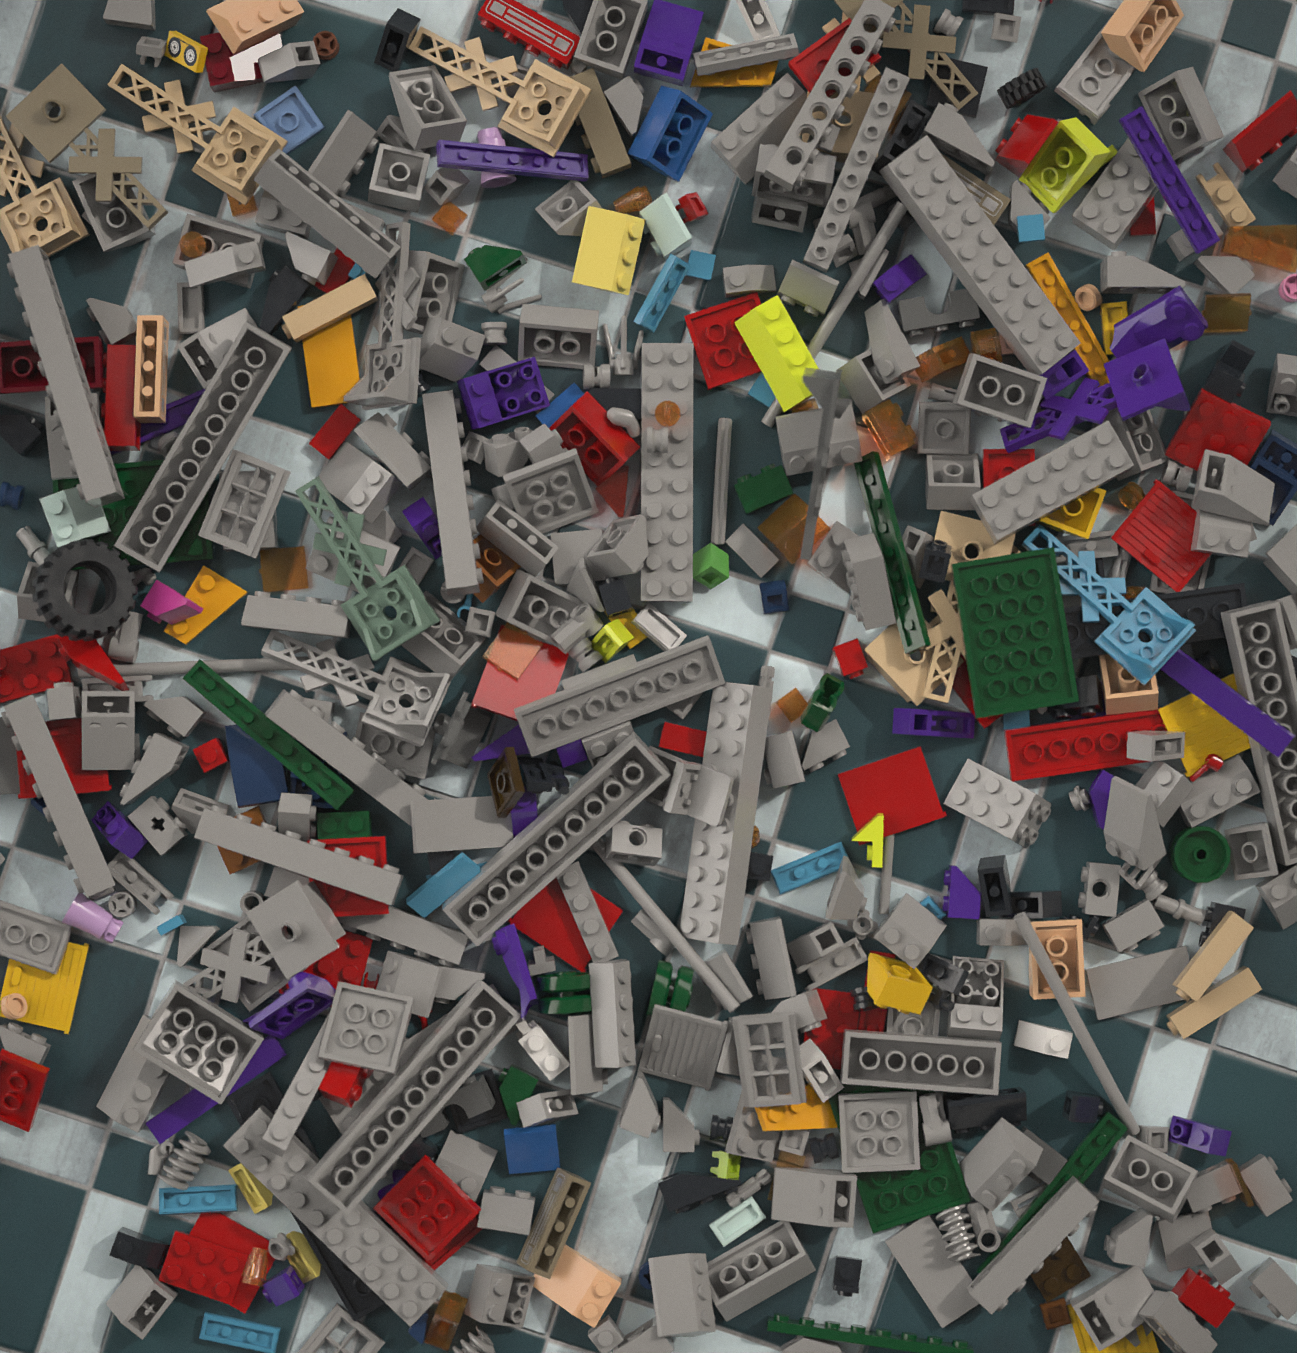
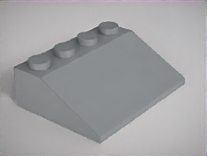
M175 980L133 1050L209 1098L222 1104L264 1040V1037L259 1031L251 1029L243 1021Z

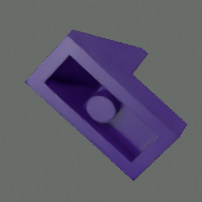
M1076 350L1060 359L1046 372L1039 375L1047 378L1042 393L1046 400L1089 372V369Z

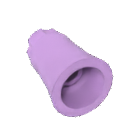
M493 127L478 131L477 138L479 144L506 146L500 128ZM481 171V186L484 188L502 187L516 181V176L513 174Z
M78 893L62 923L83 930L98 939L102 937V939L111 944L124 922L113 917L112 913L97 905L83 893Z

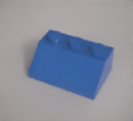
M661 85L627 154L642 165L679 182L713 113L681 90Z

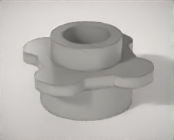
M1076 786L1074 791L1069 792L1070 800L1076 811L1082 809L1086 811L1089 809L1088 804L1091 803L1089 795L1085 789L1081 790L1079 786Z
M864 909L863 913L859 912L856 920L847 921L848 927L855 931V937L859 940L865 939L867 934L871 931L875 932L878 928L877 922L872 921L869 916L870 913L866 909ZM861 922L865 923L864 927L860 926Z
M279 1233L277 1238L269 1240L268 1250L274 1259L285 1261L288 1255L292 1256L295 1254V1248L284 1233Z

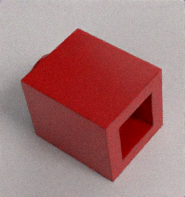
M858 638L832 648L842 676L849 675V678L853 679L864 674L863 669L867 668L868 665Z
M214 738L193 749L204 773H209L230 762L220 738Z

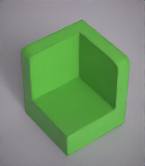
M709 543L693 554V579L711 590L729 578V556L726 552Z

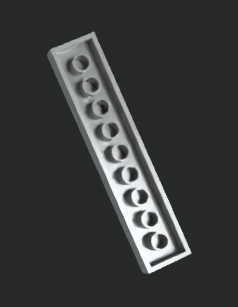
M927 135L879 171L1028 372L1036 375L1043 374L1081 343Z
M39 245L8 254L10 263H7V268L11 278H14L18 284V287L15 288V293L19 303L22 302L26 309L25 312H22L26 326L30 327L34 335L30 337L34 351H38L41 357V361H38V366L42 376H45L49 382V385L46 386V391L50 401H53L57 407V410L53 411L58 426L61 425L65 435H61L62 442L73 458L69 460V464L73 474L77 475L81 483L77 485L80 498L84 499L86 503H89L94 508L125 499L48 255Z
M246 321L115 543V547L158 572L162 570L292 347L250 322Z
M642 343L641 514L646 520L648 556L643 561L644 565L641 568V602L693 601V343ZM647 427H653L655 430L668 427V453H662L660 450L647 453Z
M1269 600L1221 612L1238 693L1295 735L1279 758L1248 735L1275 859L1277 863L1287 866L1297 863V680L1279 601Z
M725 682V684L717 686L712 690L702 765L733 777L734 783L720 826H713L696 818L694 821L679 931L684 938L717 944L738 945L773 688Z
M635 732L631 733L569 789L568 794L562 795L483 865L480 868V873L443 902L442 910L478 947L670 776L669 769Z
M478 980L305 1178L346 1215H349L511 1029L521 1015L486 983Z
M262 1105L223 1146L411 1327L447 1289L448 1283L362 1200L349 1215H346L313 1186L305 1177L320 1159L295 1135H293L282 1157L259 1146L264 1133L274 1117Z

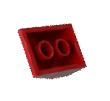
M1027 114L1023 120L1018 118L1010 129L1013 135L1008 141L1003 139L996 148L995 152L998 153L995 161L1020 178L1055 129L1058 121Z

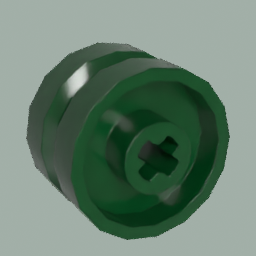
M1207 826L1186 827L1181 829L1172 838L1169 845L1168 858L1172 869L1180 877L1196 883H1208L1218 879L1227 870L1230 863L1231 850L1227 839L1219 831ZM1198 850L1203 852L1202 858H1197L1196 854Z
M658 961L647 1016L652 1017L655 1004L664 1007L665 1004H670L669 1008L683 1012L686 1011V1008L689 1007L693 989L694 969L692 967L681 965L678 968L676 979L672 980V963Z
M563 971L537 976V990L544 993H554V995L543 996L538 999L539 1013L562 1014L591 1011V994L578 993V991L590 989V973Z

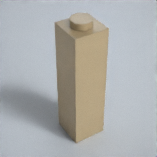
M363 274L284 315L282 318L285 324L281 326L287 338L293 337L297 343L378 301V298L366 275Z
M1228 911L1174 981L1173 985L1178 988L1175 993L1187 1002L1190 998L1198 1002L1254 927L1236 913Z
M1242 966L1209 987L1198 1002L1191 999L1167 1014L1169 1022L1166 1024L1174 1036L1179 1035V1037L1185 1039L1256 994L1262 988L1250 969Z

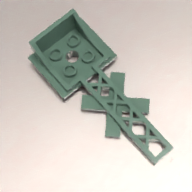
M319 476L295 491L321 533H315L312 549L335 554L339 562L334 583L350 587L353 582L359 591V594L340 606L367 646L373 661L380 659L440 621L405 565L386 577H382L375 564L384 566L387 550L360 542L365 515L349 511L346 520ZM315 485L320 492L319 502L311 501L305 491ZM323 509L332 511L334 514L333 524L325 523L322 520ZM337 531L344 533L343 539L336 537ZM356 560L362 561L361 568L355 567ZM365 575L374 577L376 581L375 584L367 589L363 584ZM386 606H393L396 609V618H391L385 613Z

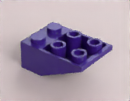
M654 0L634 63V73L683 87L704 12L662 0Z
M535 357L457 380L472 430L550 406Z

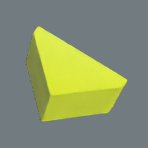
M617 618L606 624L591 641L592 648L595 651H599L603 657L602 660L606 664L634 637Z

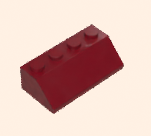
M99 336L74 338L90 389L102 388L105 370L103 365L104 341ZM31 340L0 342V394L46 392V386L49 385V382L40 372L38 361H41V357L38 351H34Z

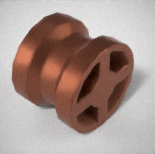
M321 31L314 36L313 41L320 59L331 60L338 55L339 43L334 34L329 31Z

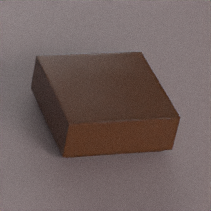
M1064 1297L1039 1304L1047 1330L1072 1323Z

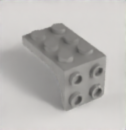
M967 759L943 803L1026 849L1035 843L1042 822L1048 819L1051 812V803L1036 793L970 759Z

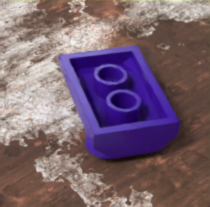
M1178 286L1114 324V337L1110 349L1116 358H1119L1165 338L1170 350L1186 340L1194 341L1199 339L1203 335L1204 330L1208 328V323L1183 288Z
M515 924L495 931L496 937H493L492 941L497 956H503L508 972L520 990L521 1019L524 1021L530 1008L538 1004V999Z
M298 972L289 980V989L270 1005L243 1020V1023L249 1024L251 1029L284 1039L330 1007L333 1003L336 989L324 978L306 972Z

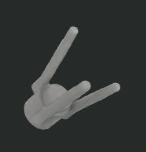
M516 271L487 289L486 293L481 295L490 312L493 313L497 310L499 314L522 304L540 300L542 296L536 295L504 304L508 301L505 294L524 282V279L520 278L504 289L499 288Z
M623 315L621 320V354H616V359L607 324L602 325L613 375H634V369H638V357L644 331H639L633 358L631 359V354H627V317Z

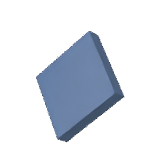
M296 85L253 114L260 124L288 141L283 149V152L287 155L325 129Z

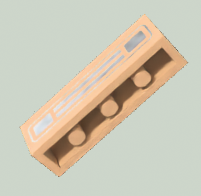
M137 315L134 418L139 423H166L169 322L163 315Z

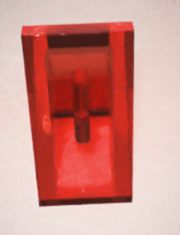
M625 465L595 488L618 518H624L629 473V466Z

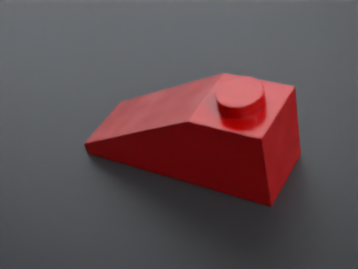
M69 636L57 638L62 646L58 650L66 662L71 659L75 667L121 691L129 690L124 679L96 639L84 642V640H69Z

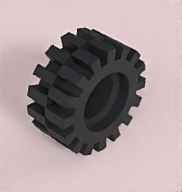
M1033 68L1005 83V85L997 90V93L1006 109H1010L1042 92L1047 87V84L1038 68Z

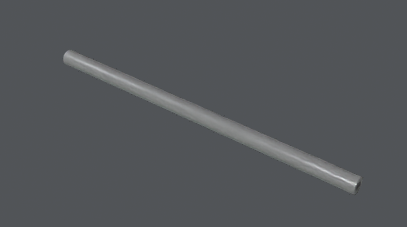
M897 202L807 346L813 359L818 355L905 215L907 209L902 203ZM777 398L774 399L761 422L771 428L776 422L775 417L780 416L783 411Z
M296 657V659L303 662L309 660V657ZM270 658L202 660L216 673L296 670ZM197 661L113 665L121 676L187 674ZM323 662L318 664L320 669H325ZM78 668L79 678L94 677Z
M600 837L591 847L730 1013L740 1006L738 1001L621 862L605 860V842Z
M1025 912L1014 916V920L1121 1122L1128 1127L1126 1130L1128 1135L1134 1136L1140 1132L1138 1124Z

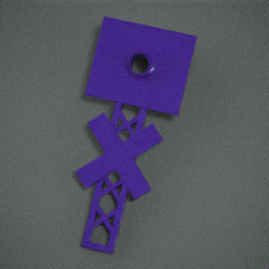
M1161 339L1105 363L1104 367L1110 383L1098 387L1099 382L1097 380L1084 378L1071 399L1056 395L1048 400L1044 398L1039 405L1044 411L1035 414L1031 428L1010 424L999 429L1007 452H1013L1048 436L1064 440L1072 426L1084 421L1102 424L1109 411L1117 407L1123 421L1155 407L1180 411L1191 410L1166 339ZM1109 394H1114L1113 398L1107 399ZM1044 423L1042 428L1035 429L1038 424ZM1020 433L1018 438L1009 440L1010 436Z

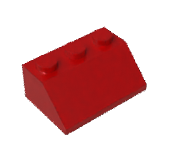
M1290 90L1222 149L1242 173L1247 168L1253 171L1263 162L1260 157L1267 151L1272 155L1283 145L1280 140L1286 135L1292 138L1297 133V100L1292 91Z
M588 391L549 427L551 431L555 429L563 440V443L560 444L562 449L566 448L569 451L576 448L585 474L597 487L601 486L640 448L621 426L611 423L607 418V411Z

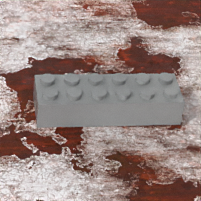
M1108 420L974 493L969 500L994 544L1130 471L1134 464Z
M844 1029L840 1081L842 1084L998 1095L1002 1043L998 1040Z

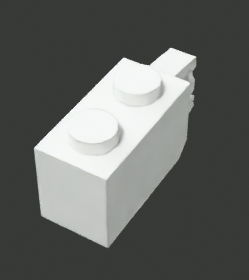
M521 1017L517 1020L515 1025L519 1031L515 1034L519 1038L518 1042L550 1081L570 1066V1060L540 1023H536L534 1019L530 1022L526 1019L522 1021Z

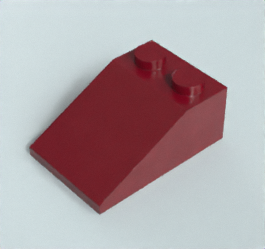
M220 32L200 36L201 45L208 48L205 64L209 84L214 93L264 82L257 61L258 58L283 47L280 33L233 54Z

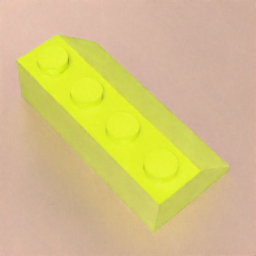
M778 295L755 307L734 322L784 412L813 397L802 381L806 367L819 369Z

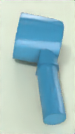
M473 593L466 595L464 605L457 611L458 618L461 616L462 609L469 611L472 605Z

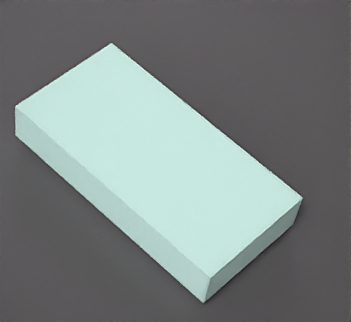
M751 1195L738 1206L710 1223L709 1226L723 1247H725L764 1220L766 1216Z

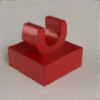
M697 192L685 194L678 199L680 204L675 206L677 211L684 210L686 217L682 219L684 223L700 220L709 214Z

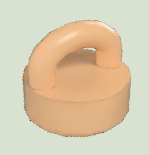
M1085 284L1075 292V300L1084 311H1091L1102 304V296L1094 285Z
M18 993L3 997L1 1000L2 1013L10 1020L22 1018L27 1012L25 998Z

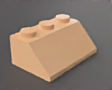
M226 0L207 9L206 12L232 53L236 54L295 26L303 15L304 10L297 0Z
M1124 0L1101 34L1113 53L1139 71L1145 72L1184 14L1176 0Z

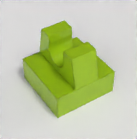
M726 1151L712 1152V1157L719 1159L718 1167H711V1173L725 1179L739 1177L741 1156L730 1154Z

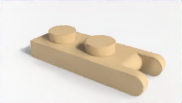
M1217 162L1213 165L1217 173L1216 176L1206 181L1203 175L1199 174L1196 176V180L1232 234H1235L1256 218L1221 165Z

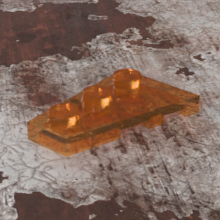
M1297 225L1227 227L1220 252L1294 274L1297 269Z

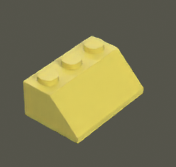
M588 206L572 282L607 292L629 295L645 219Z

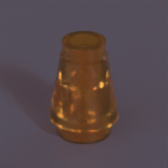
M638 185L613 201L616 211L623 214L641 211L653 202L646 185L642 187Z
M252 1248V1252L241 1274L243 1276L242 1283L263 1286L267 1276L268 1250Z

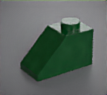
M484 245L481 248L477 247L471 250L468 256L464 258L468 268L484 291L527 264L520 250Z
M511 1064L509 1069L504 1067L498 1082L502 1083L499 1090L510 1122L516 1126L520 1119L517 1102L530 1098L539 1077L514 1064Z

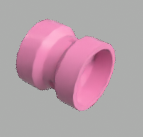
M1291 274L1279 284V295L1286 302L1292 303L1297 301V274Z

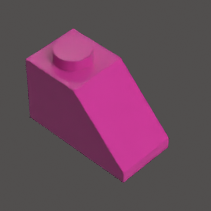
M158 580L155 581L140 605L149 611L147 617L159 624L164 620L171 625L200 614L203 610L202 607Z

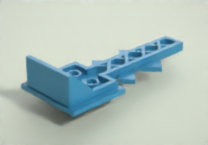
M1041 525L1023 541L1022 546L1026 550H1039L1032 542L1040 535L1047 541V548L1054 547L1055 555L1066 557L1067 565H1057L1062 596L1079 595L1081 597L1083 623L1099 622V613L1111 623L1095 640V643L1144 686L1195 633L1196 630L1193 628L1195 624L1181 618L1147 587L1131 603L1121 595L1126 594L1125 577L1101 578L1096 573L1094 551H1078L1077 557ZM1073 572H1079L1080 579H1073ZM1098 595H1105L1106 599H1098ZM1112 606H1122L1125 610L1116 617L1112 613ZM1146 632L1150 636L1151 641L1148 643L1140 641L1138 633Z

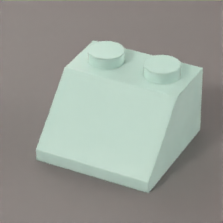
M667 192L640 211V217L645 219L643 232L644 234L650 233L653 242L650 244L657 256L662 255L664 260H666L670 253L675 255L691 246L692 237Z
M77 487L62 490L40 499L58 548L76 540L81 542L85 539H92L111 532L102 506L94 508L89 503H86L84 499L82 500Z

